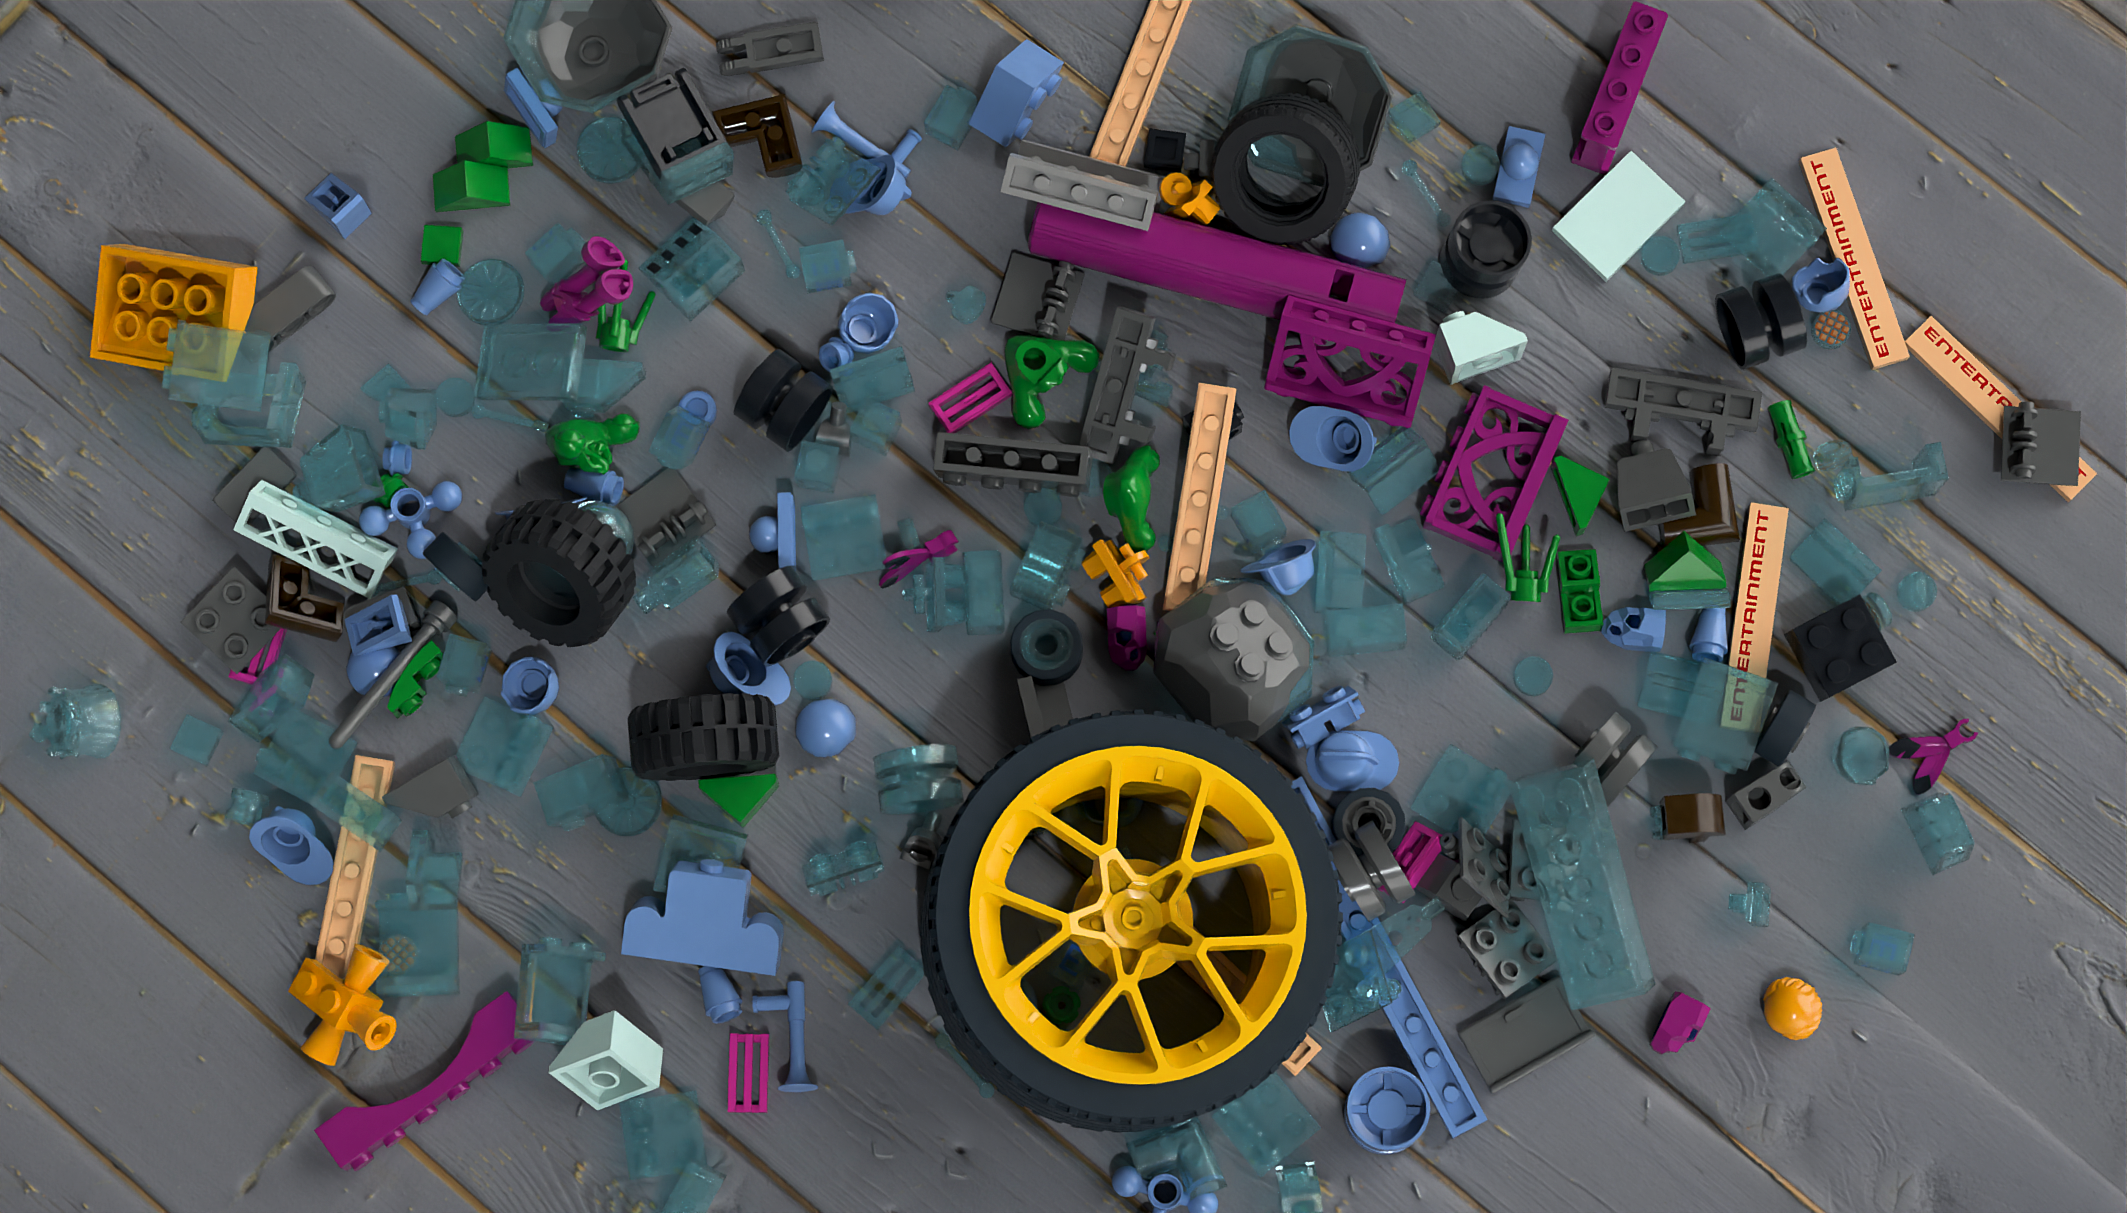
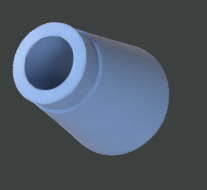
M441 259L438 264L433 263L410 302L421 313L428 315L462 288L460 284L465 277L453 264L445 259Z
M570 467L564 479L565 489L571 490L582 497H587L588 500L603 508L608 505L616 506L621 498L624 487L623 478L616 476L615 471L601 474L584 472L581 468Z
M1703 605L1689 646L1693 651L1692 657L1696 661L1716 664L1722 662L1723 655L1728 653L1726 609L1721 605Z
M708 966L700 968L698 973L706 1016L711 1017L712 1022L715 1024L724 1023L739 1016L742 1013L740 1007L742 999L724 970Z

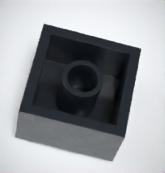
M1860 594L1784 634L1820 702L1897 663Z

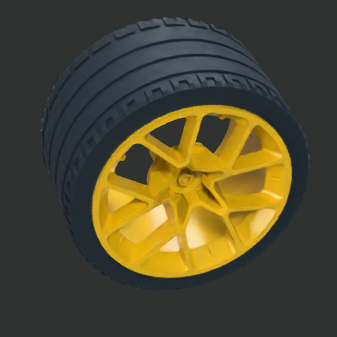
M1116 710L1111 711L1106 716H1101V713L1091 714V716L1071 719L1068 721V725L1065 726L1055 725L1049 730L1031 737L1025 745L1020 744L1014 748L1013 751L1000 759L994 768L981 778L968 794L965 802L960 806L937 851L925 886V896L921 908L920 936H922V944L920 948L924 975L929 983V994L938 1017L941 1016L945 1023L943 1025L945 1031L949 1034L958 1051H962L968 1058L967 1062L987 1083L992 1082L997 1087V1091L1002 1095L1007 1096L1021 1107L1026 1106L1032 1109V1113L1036 1115H1041L1060 1124L1064 1122L1075 1128L1121 1133L1159 1129L1213 1111L1245 1095L1247 1091L1257 1087L1278 1070L1280 1064L1283 1061H1287L1299 1044L1306 1038V1031L1315 1024L1317 1016L1328 998L1325 996L1327 989L1332 987L1333 976L1340 957L1336 955L1337 947L1342 944L1341 923L1343 922V913L1339 912L1342 894L1339 893L1338 871L1333 870L1331 861L1334 860V857L1326 843V835L1323 829H1318L1315 823L1318 819L1304 802L1306 799L1301 793L1296 794L1291 788L1293 785L1288 777L1285 778L1276 769L1277 766L1272 761L1267 763L1261 758L1262 753L1257 749L1253 750L1244 744L1240 738L1235 736L1232 739L1225 735V730L1206 725L1203 721L1196 719L1194 722L1185 720L1186 716L1164 714L1162 711L1144 714L1143 710L1122 712ZM1119 797H1134L1153 802L1187 817L1176 860L1160 866L1141 859H1124L1116 848ZM1105 798L1102 845H1097L1052 814L1083 801ZM1201 826L1209 833L1227 855L1195 862L1191 858V853L1198 827ZM1043 827L1094 861L1092 875L1079 890L1073 911L1070 913H1064L1011 892L1006 888L1005 878L1015 853L1033 828ZM1236 867L1249 898L1254 936L1204 938L1193 929V911L1186 890L1194 877ZM1003 905L1057 926L1056 933L1015 965L1008 963L1002 941L1000 909ZM1070 939L1077 943L1085 958L1094 967L1109 976L1112 984L1073 1030L1063 1031L1053 1025L1035 1008L1023 993L1020 981L1027 972ZM1253 949L1249 972L1237 1001L1234 1000L1207 957L1206 953L1208 951ZM1191 960L1221 1006L1224 1017L1218 1026L1199 1038L1181 1046L1166 1049L1159 1044L1139 991L1138 983L1142 979L1151 978L1166 971L1176 961ZM1120 995L1126 996L1145 1046V1050L1142 1053L1111 1051L1089 1045L1085 1042V1037Z

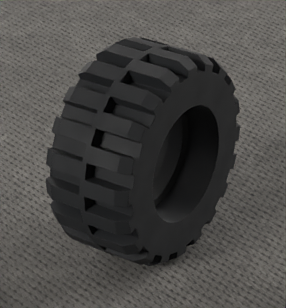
M540 499L527 502L526 505H521L515 509L486 546L482 556V576L484 584L489 585L487 593L492 601L496 600L498 610L504 617L509 616L514 621L512 624L519 630L525 629L530 632V637L539 641L542 639L548 640L549 644L554 646L566 644L567 647H579L594 643L607 633L633 597L634 587L636 586V573L633 570L634 562L631 554H626L627 548L622 538H617L613 534L614 529L607 522L603 524L596 519L597 515L590 510L583 511L578 508L579 505L572 502L562 504L559 499H545L544 501Z
M727 693L659 700V702H650L643 706L635 707L627 719L631 769L638 778L644 780H696L749 774L775 766L780 757L775 705L769 697H763V695Z

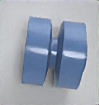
M1379 1067L1362 1075L1349 1091L1343 1110L1344 1123L1351 1138L1363 1149L1381 1155L1395 1154L1411 1146L1425 1130L1430 1117L1429 1097L1423 1084L1410 1072L1397 1067Z

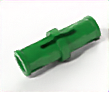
M1783 400L1770 405L1767 409L1770 412L1778 435V439H1776L1777 447L1783 449L1791 472V478L1798 479L1814 473L1815 468L1812 465L1804 442L1807 439L1806 433L1799 428L1791 405L1792 402L1791 400Z

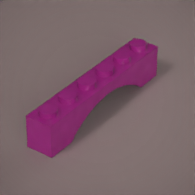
M506 991L475 1013L470 1032L459 1054L449 1067L430 1085L410 1097L387 1105L366 1108L345 1107L314 1131L341 1169L348 1171L353 1168L354 1171H358L374 1159L371 1153L382 1145L389 1148L406 1136L404 1129L415 1121L419 1125L423 1124L438 1113L437 1105L447 1098L454 1101L464 1095L471 1088L468 1083L481 1074L483 1078H486L497 1071L503 1065L500 1060L512 1051L517 1055L529 1048L535 1042L532 1037L538 1033V1030L514 996Z

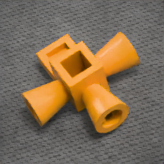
M355 944L345 979L336 976L317 960L305 958L288 992L323 1019L300 1047L306 1055L323 1064L335 1066L345 1031L357 1033L370 1050L381 1049L391 1041L396 1032V1020L392 1016L379 1011L384 1001L368 989L390 963L385 956L369 947Z

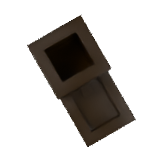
M1711 793L1664 796L1660 800L1663 840L1689 838V843L1705 842L1710 836L1726 835L1721 795Z

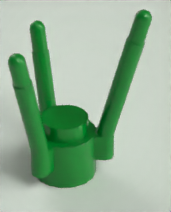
M625 259V263L620 266V269L627 271L628 261ZM650 291L632 329L629 328V320L620 318L623 302L614 305L612 317L607 318V323L606 304L597 309L599 314L596 339H600L599 347L609 351L625 353L629 350V344L637 345L639 332L656 296L655 292Z
M1498 513L1496 521L1506 575L1505 591H1511L1510 601L1541 602V592L1548 593L1549 577L1556 557L1560 536L1557 534L1553 536L1541 577L1538 579V571H1530V526L1528 524L1524 525L1521 570H1515L1514 577L1503 514Z

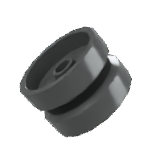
M1616 712L1600 730L1596 729L1575 754V761L1562 776L1576 790L1584 788L1595 774L1601 779L1590 791L1589 800L1603 812L1658 748L1656 744L1642 734L1636 736L1627 748L1623 750L1619 745L1630 733L1631 724Z
M1373 821L1355 830V838L1364 852L1359 857H1357L1350 843L1343 838L1328 846L1329 851H1332L1334 857L1333 863L1337 868L1339 881L1351 901L1357 902L1368 922L1386 912V904L1377 891L1379 887L1384 886L1392 901L1398 904L1416 895Z

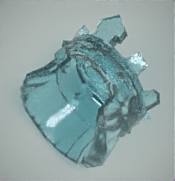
M97 683L82 689H66L65 687L63 689L56 687L48 689V694L53 697L50 701L40 702L38 709L40 712L47 713L46 725H42V723L34 724L29 736L37 743L48 739L51 747L46 749V753L50 757L59 755L60 759L69 756L78 758L82 754L97 759L108 757L115 750L121 732L120 707L113 691L107 686Z

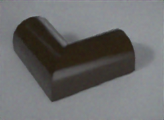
M785 94L712 111L713 118L728 143L725 149L758 141L765 172L768 177H785L802 169L803 165Z
M1716 463L1693 468L1689 473L1696 515L1660 523L1662 547L1665 548L1683 531L1702 546L1739 542L1740 537L1728 464Z
M273 554L268 564L265 623L337 642L343 633L344 603L308 594L309 568L292 559Z

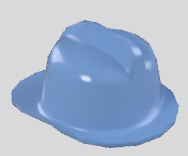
M888 154L859 161L845 169L835 181L830 201L833 208L839 213L849 214L866 211L876 215H887L894 210L900 201L910 198L912 192L906 186L904 175L896 168L895 158Z
M1310 406L1301 410L1293 418L1289 429L1290 443L1295 453L1302 460L1316 466L1340 471L1354 472L1363 468L1371 459L1374 445L1377 441V437L1373 436L1370 424L1364 417L1350 411L1326 406Z
M1301 539L1286 543L1271 550L1258 561L1243 567L1240 571L1241 573L1259 572L1269 588L1282 595H1292L1314 574L1311 552L1316 547V542L1312 539Z
M735 632L721 634L714 644V656L706 665L712 681L718 690L724 694L744 693L763 695V697H769L774 705L782 704L789 697L791 690L789 677L778 663L765 667L750 647L751 641L743 635Z
M1369 731L1329 732L1330 736L1309 747L1306 757L1307 770L1313 781L1322 788L1333 791L1353 792L1359 788H1377L1381 790L1392 782L1397 775L1399 766L1397 750L1391 741L1381 734Z
M277 806L272 810L269 817L256 821L251 827L249 839L253 848L292 880L305 885H318L327 881L333 873L334 862L331 853L315 837V826L305 813Z

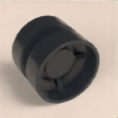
M1481 201L1467 207L1457 218L1441 250V268L1451 286L1464 295L1480 299L1495 297L1506 291L1515 280L1531 250L1532 236L1526 220L1516 209L1498 201Z
M1777 273L1754 281L1752 296L1743 286L1716 295L1715 309L1719 327L1725 344L1740 369L1745 370L1767 362L1770 356L1769 345L1775 354L1780 357L1806 347L1807 333L1802 310L1790 284L1782 274Z
M777 349L753 371L746 381L735 404L734 415L754 429L760 428L771 418L766 431V437L789 452L806 437L818 421L831 398L833 386L813 372H808L796 382L801 364L782 350Z
M792 566L780 568L765 576L744 591L727 609V615L741 634H749L761 629L751 640L750 647L765 667L775 665L805 649L830 622L829 616L815 598L797 603L806 592L807 586Z

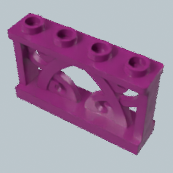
M1637 1L1632 3L1571 163L1605 176L1607 175L1667 21L1668 14L1666 12Z
M1288 295L1282 312L1264 389L1272 391L1279 396H1290L1309 401L1317 406H1328L1350 411L1360 416L1384 421L1391 426L1410 428L1436 334ZM1289 330L1300 333L1302 345L1285 347ZM1325 340L1335 342V344L1330 346H1318L1326 345L1327 341ZM1346 346L1358 348L1363 360L1374 371L1362 377L1344 381L1334 372L1323 356L1335 355L1344 350ZM1371 352L1376 353V354H1380V355H1379V358H1378L1379 360H1377V359L1371 354ZM1292 355H1305L1306 358L1297 360L1293 367H1301L1305 372L1285 367L1283 364L1284 360ZM1406 362L1418 364L1414 381L1399 371ZM1392 378L1404 386L1407 392L1405 398L1382 393L1390 391L1396 395V386L1389 379Z
M1484 385L1480 395L1473 392L1464 411L1465 414L1470 415L1465 428L1457 427L1449 446L1455 449V453L1451 462L1443 460L1434 480L1441 483L1436 496L1428 494L1420 515L1426 517L1423 525L1424 529L1434 531L1490 555L1493 559L1503 563L1500 542L1498 544L1468 530L1480 519L1488 529L1499 537L1496 515L1498 513L1503 514L1510 554L1512 553L1569 420L1557 414H1549ZM1491 409L1504 411L1510 421V433L1502 434V424L1496 417V426L1492 429L1485 428L1482 423L1483 415ZM1518 417L1548 429L1547 433L1517 432ZM1474 430L1477 437L1482 441L1465 450ZM1515 447H1521L1519 456L1523 453L1530 456L1531 461L1528 465L1521 466L1516 463L1514 457ZM1507 448L1506 460L1508 467L1516 478L1525 483L1523 489L1503 487L1493 491L1483 500L1474 481L1471 464L1489 453ZM1458 469L1462 488L1454 487L1448 489L1454 473ZM1500 497L1507 498L1511 504L1508 511H1501L1498 504L1493 511L1489 506ZM1456 499L1460 503V508L1454 514H1462L1470 506L1474 514L1468 521L1454 524L1446 519L1443 507L1448 500Z

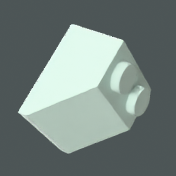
M1459 311L1443 319V323L1439 325L1434 345L1451 385L1521 360L1528 340L1525 333L1480 313L1473 312L1465 315L1464 311Z
M613 1010L583 1022L551 1063L548 1073L596 1110H600L659 1088L663 1048L617 1011Z

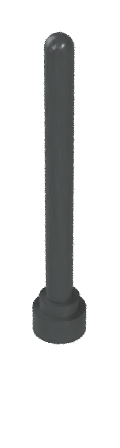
M434 600L423 613L425 618L422 620L423 626L412 638V642H409L329 737L328 742L332 748L339 749L345 744L400 678L416 654L435 635L448 632L455 624L457 616L448 606Z

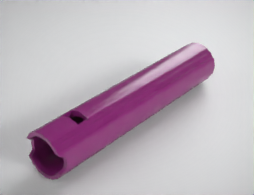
M1038 202L1028 240V249L1031 254L1057 261H1065L1083 268L1281 320L1287 297L1291 295L1395 323L1407 280L1153 212L1150 228L1146 231ZM1330 295L1337 296V297L1344 298V299H1348V300H1347V302H1344V301H1341V300L1333 299V298H1330Z

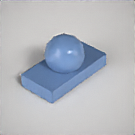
M518 68L506 73L504 92L540 145L546 148L556 143L558 126L551 117H555L564 105L557 99L545 81L537 83L531 88Z
M1512 126L1508 127L1492 200L1526 208L1530 207L1545 139L1544 133Z
M791 492L777 493L778 519L772 516L758 518L750 527L749 538L753 547L760 552L772 553L778 550L779 569L792 566L796 571L795 500Z

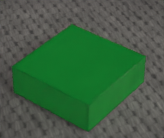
M424 225L421 263L423 265H432L433 263L438 264L441 259H445L455 267H460L464 232L462 227Z

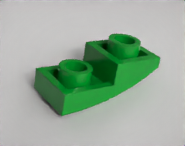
M1596 549L1558 552V576L1564 634L1601 631L1604 623L1599 593L1600 576Z
M432 640L410 661L391 693L387 708L397 719L403 714L406 717L410 716L422 706V698L427 693L418 682L422 678L429 680L434 677L443 667L441 662L447 658Z

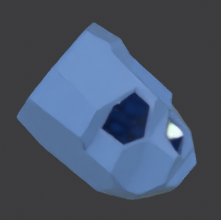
M1625 607L1612 611L1603 621L1604 626L1601 628V633L1612 644L1626 650L1660 652L1662 649L1665 635L1666 610Z

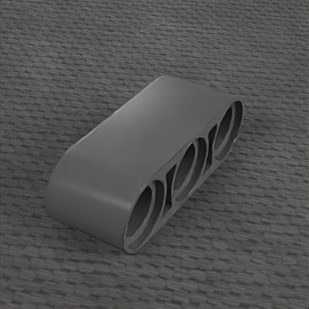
M310 265L300 269L253 305L238 349L249 362L261 359L330 306L335 300L336 294L313 266Z

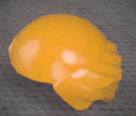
M1789 977L1777 979L1769 985L1763 998L1764 1016L1769 1026L1774 1031L1791 1040L1805 1039L1813 1034L1818 1028L1821 1021V1012L1823 1011L1821 999L1818 993L1815 992V988L1798 978Z

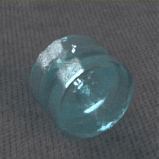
M932 744L906 747L888 751L873 758L876 779L884 783H892L878 791L881 814L905 815L946 809L964 802L961 780L947 776L959 768L957 748L954 745Z

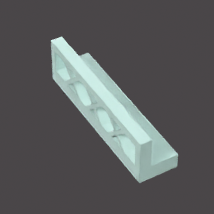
M263 480L249 492L233 529L369 599L373 597L385 569L391 564L398 548L366 534L347 522ZM252 509L266 515L271 528L260 531L246 524ZM292 528L300 532L305 545L297 548L288 545L282 531ZM328 546L334 549L339 563L328 565L322 562L316 548ZM361 563L375 570L369 584L356 579L350 566Z

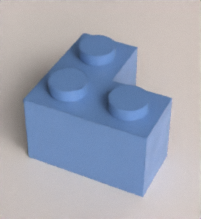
M1026 39L995 66L969 125L1004 147L1010 145L1016 138L1022 140L1033 124V120L1029 118L1032 110H1037L1046 95L1051 97L1058 89L1062 81L1058 74L1064 62Z

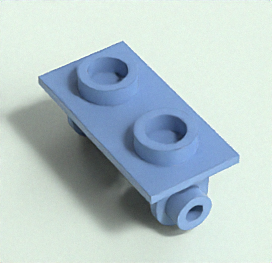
M1337 686L1322 695L1323 700L1311 707L1309 704L1294 709L1289 714L1290 718L1282 722V725L1292 733L1296 731L1295 734L1291 735V739L1297 749L1303 746L1308 749L1330 736L1324 725L1325 722L1330 720L1334 730L1337 732L1359 720V715L1364 713L1365 710L1359 699L1351 700L1359 695L1357 691L1349 686L1345 688Z

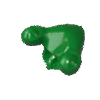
M1029 335L1015 336L1007 339L1005 363L1013 395L1012 415L1016 423L1028 430L1039 427L1045 420L1046 415L1044 405L1036 397L1037 394L1046 393L1052 387L1060 385L1069 366L1078 373H1090L1098 366L1100 354L1096 347L1083 340H1057Z
M625 413L618 414L613 418H607L603 422L573 419L553 425L545 433L547 446L556 456L559 465H579L584 472L606 474L609 470V465L612 463V454L609 446L634 441L639 434L640 424L633 416Z
M1151 445L1136 448L1128 456L1125 464L1116 472L1108 474L1104 481L1103 496L1108 514L1118 518L1123 531L1124 541L1126 544L1129 543L1134 553L1143 550L1147 552L1156 542L1154 531L1149 527V523L1145 521L1151 499L1149 477L1152 476L1160 465V456Z

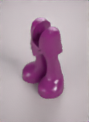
M595 236L588 240L581 250L582 259L586 265L572 276L563 278L555 283L541 298L539 304L544 311H558L548 321L551 332L556 334L568 332L582 322L589 321L591 317L598 315L599 311L597 309L606 303L619 304L628 299L632 293V275L626 270L617 269L625 263V258L621 251L606 238ZM595 282L594 290L590 293L583 292L584 289Z

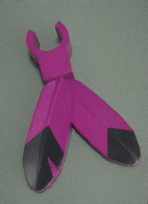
M947 530L936 538L924 543V548L900 551L890 555L882 563L891 570L883 576L879 586L886 588L897 583L928 558L933 562L942 557L952 555L958 550L954 544H957L959 541L951 530Z
M1969 719L1960 720L1954 729L1943 737L1905 738L1894 742L1888 747V754L1898 759L1926 757L1913 780L1915 794H1924L1932 788L1952 749L1962 743H1970L1977 737L1979 732H1974L1969 738L1963 737L1959 732L1960 726L1967 724Z

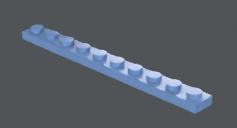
M1302 776L1292 781L1293 785L1291 788L1296 794L1301 793L1306 799L1304 802L1310 811L1316 815L1318 820L1315 823L1319 830L1323 829L1327 845L1329 846L1336 842ZM1331 861L1333 870H1337L1333 861ZM1338 879L1339 893L1342 894V902L1339 904V912L1343 913L1341 935L1417 1076L1426 1089L1451 1139L1487 1121V1118L1379 918L1377 917L1368 922L1357 902L1351 901Z

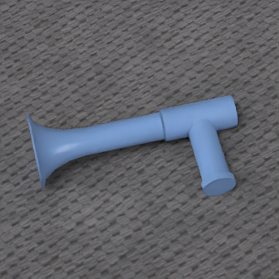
M835 101L825 109L811 131L812 133L815 131L830 132L869 159L888 155L887 152L877 148L841 121L834 109ZM911 129L907 130L905 137L891 154L896 160V168L904 175L905 180L911 170L902 163L916 144L922 140L921 136Z
M788 982L787 995L753 996L754 1013H758V1011L788 1010L790 1069L787 1080L778 1087V1090L784 1092H808L818 1089V1086L812 1084L809 1080L805 1067L804 982Z

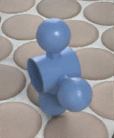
M450 481L437 484L432 491V495L423 497L414 488L400 489L393 495L390 509L385 510L380 506L365 508L360 514L359 525L366 534L378 536L388 529L390 522L398 520L402 526L411 530V534L407 539L409 553L415 558L426 559L423 556V552L436 538L430 530L424 529V525L430 518V509L437 507L445 512L455 510L462 501L461 489ZM418 501L420 503L416 514L413 516L402 515V508L407 502Z
M1122 1166L1112 1176V1187L1118 1195L1132 1197L1139 1192L1147 1194L1148 1201L1153 1207L1152 1213H1166L1175 1209L1179 1204L1187 1206L1189 1213H1216L1218 1210L1217 1196L1211 1190L1200 1188L1192 1193L1185 1192L1181 1182L1170 1174H1160L1151 1181L1142 1178L1141 1173L1135 1167ZM1161 1182L1171 1183L1176 1189V1198L1168 1204L1160 1203L1154 1197L1153 1190Z

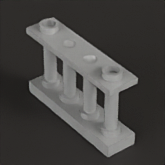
M1022 139L1018 154L1011 153L1009 155L1001 192L1148 231L1153 212H1159L1162 200L1159 193V184L1164 177Z

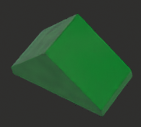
M486 121L455 136L457 163L466 160L506 167L508 169L533 166L530 129L527 127Z
M464 160L433 174L436 212L511 206L508 168Z
M1563 456L1555 457L1550 468L1574 534L1577 537L1583 535L1610 479Z
M1685 531L1644 565V573L1649 591L1726 588V579L1721 562Z
M776 774L698 780L699 789L702 794L742 828L747 825L779 788V780Z

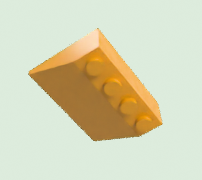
M128 244L101 245L90 358L221 382L227 381L254 304L257 267Z

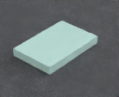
M1630 151L1553 227L1552 232L1607 282L1684 206L1686 201L1635 153Z

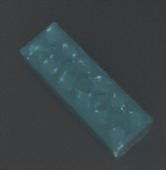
M1594 759L1518 777L1509 786L1571 1010L1646 994L1656 983Z

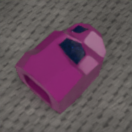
M1133 605L1107 608L1108 653L1117 666L1125 671H1134L1144 662L1147 653L1145 607Z
M1675 991L1651 1038L1649 1045L1652 1050L1661 1055L1670 1052L1677 1053L1684 1043L1694 1042L1711 1008L1684 993Z

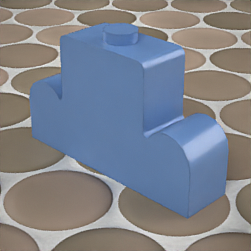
M711 859L701 860L700 863L677 861L669 874L666 906L663 901L653 896H644L633 904L624 923L621 954L775 976L781 961L784 930L780 919L773 914L763 912L753 915L752 918L747 917L751 885V872L749 870L723 867L724 864L721 861Z

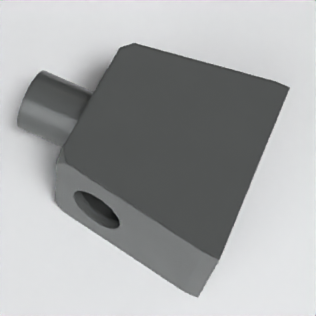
M1640 440L1633 443L1630 447L1632 456L1622 458L1617 463L1618 500L1624 532L1696 515L1691 488L1672 450L1665 448L1654 451L1653 444L1648 440Z

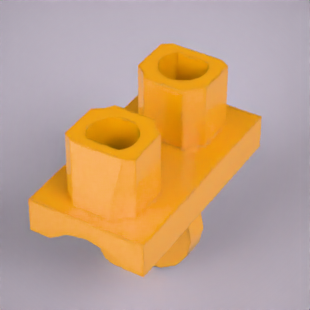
M1175 172L1166 175L1159 184L1160 197L1165 203L1174 206L1168 208L1164 213L1165 215L1207 225L1218 213L1220 207L1219 204L1207 195L1213 186L1205 179L1191 184L1187 176Z
M1100 539L1094 543L1092 547L1095 551L1090 553L1081 564L1091 579L1096 580L1108 572L1114 581L1113 584L1100 592L1107 608L1124 606L1126 604H1138L1145 600L1147 597L1137 580L1141 581L1148 576L1142 566L1150 558L1147 552L1143 550L1135 554L1129 543L1123 545L1118 550L1113 540L1104 542L1103 539Z

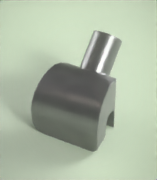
M838 401L832 403L830 418L824 420L819 427L814 450L850 457L852 434L848 422L845 421L847 409L845 403Z
M935 811L927 813L922 828H915L908 838L899 857L900 859L931 869L942 843L941 836L936 833L942 820L941 814Z

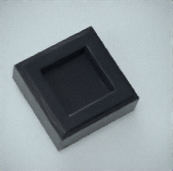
M1149 128L1144 168L1181 173L1186 133Z

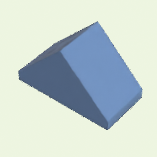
M332 173L304 198L344 239L372 214L360 194Z
M397 594L390 595L344 619L353 656L412 642L404 606Z

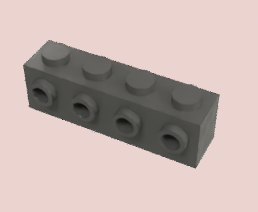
M938 432L933 470L938 478H943V483L949 485L964 486L966 485V480L979 481L981 482V487L1000 490L1003 489L1004 484L1019 485L1018 490L1027 493H1041V488L1057 489V495L1078 497L1079 491L1089 492L1093 454L1090 447Z

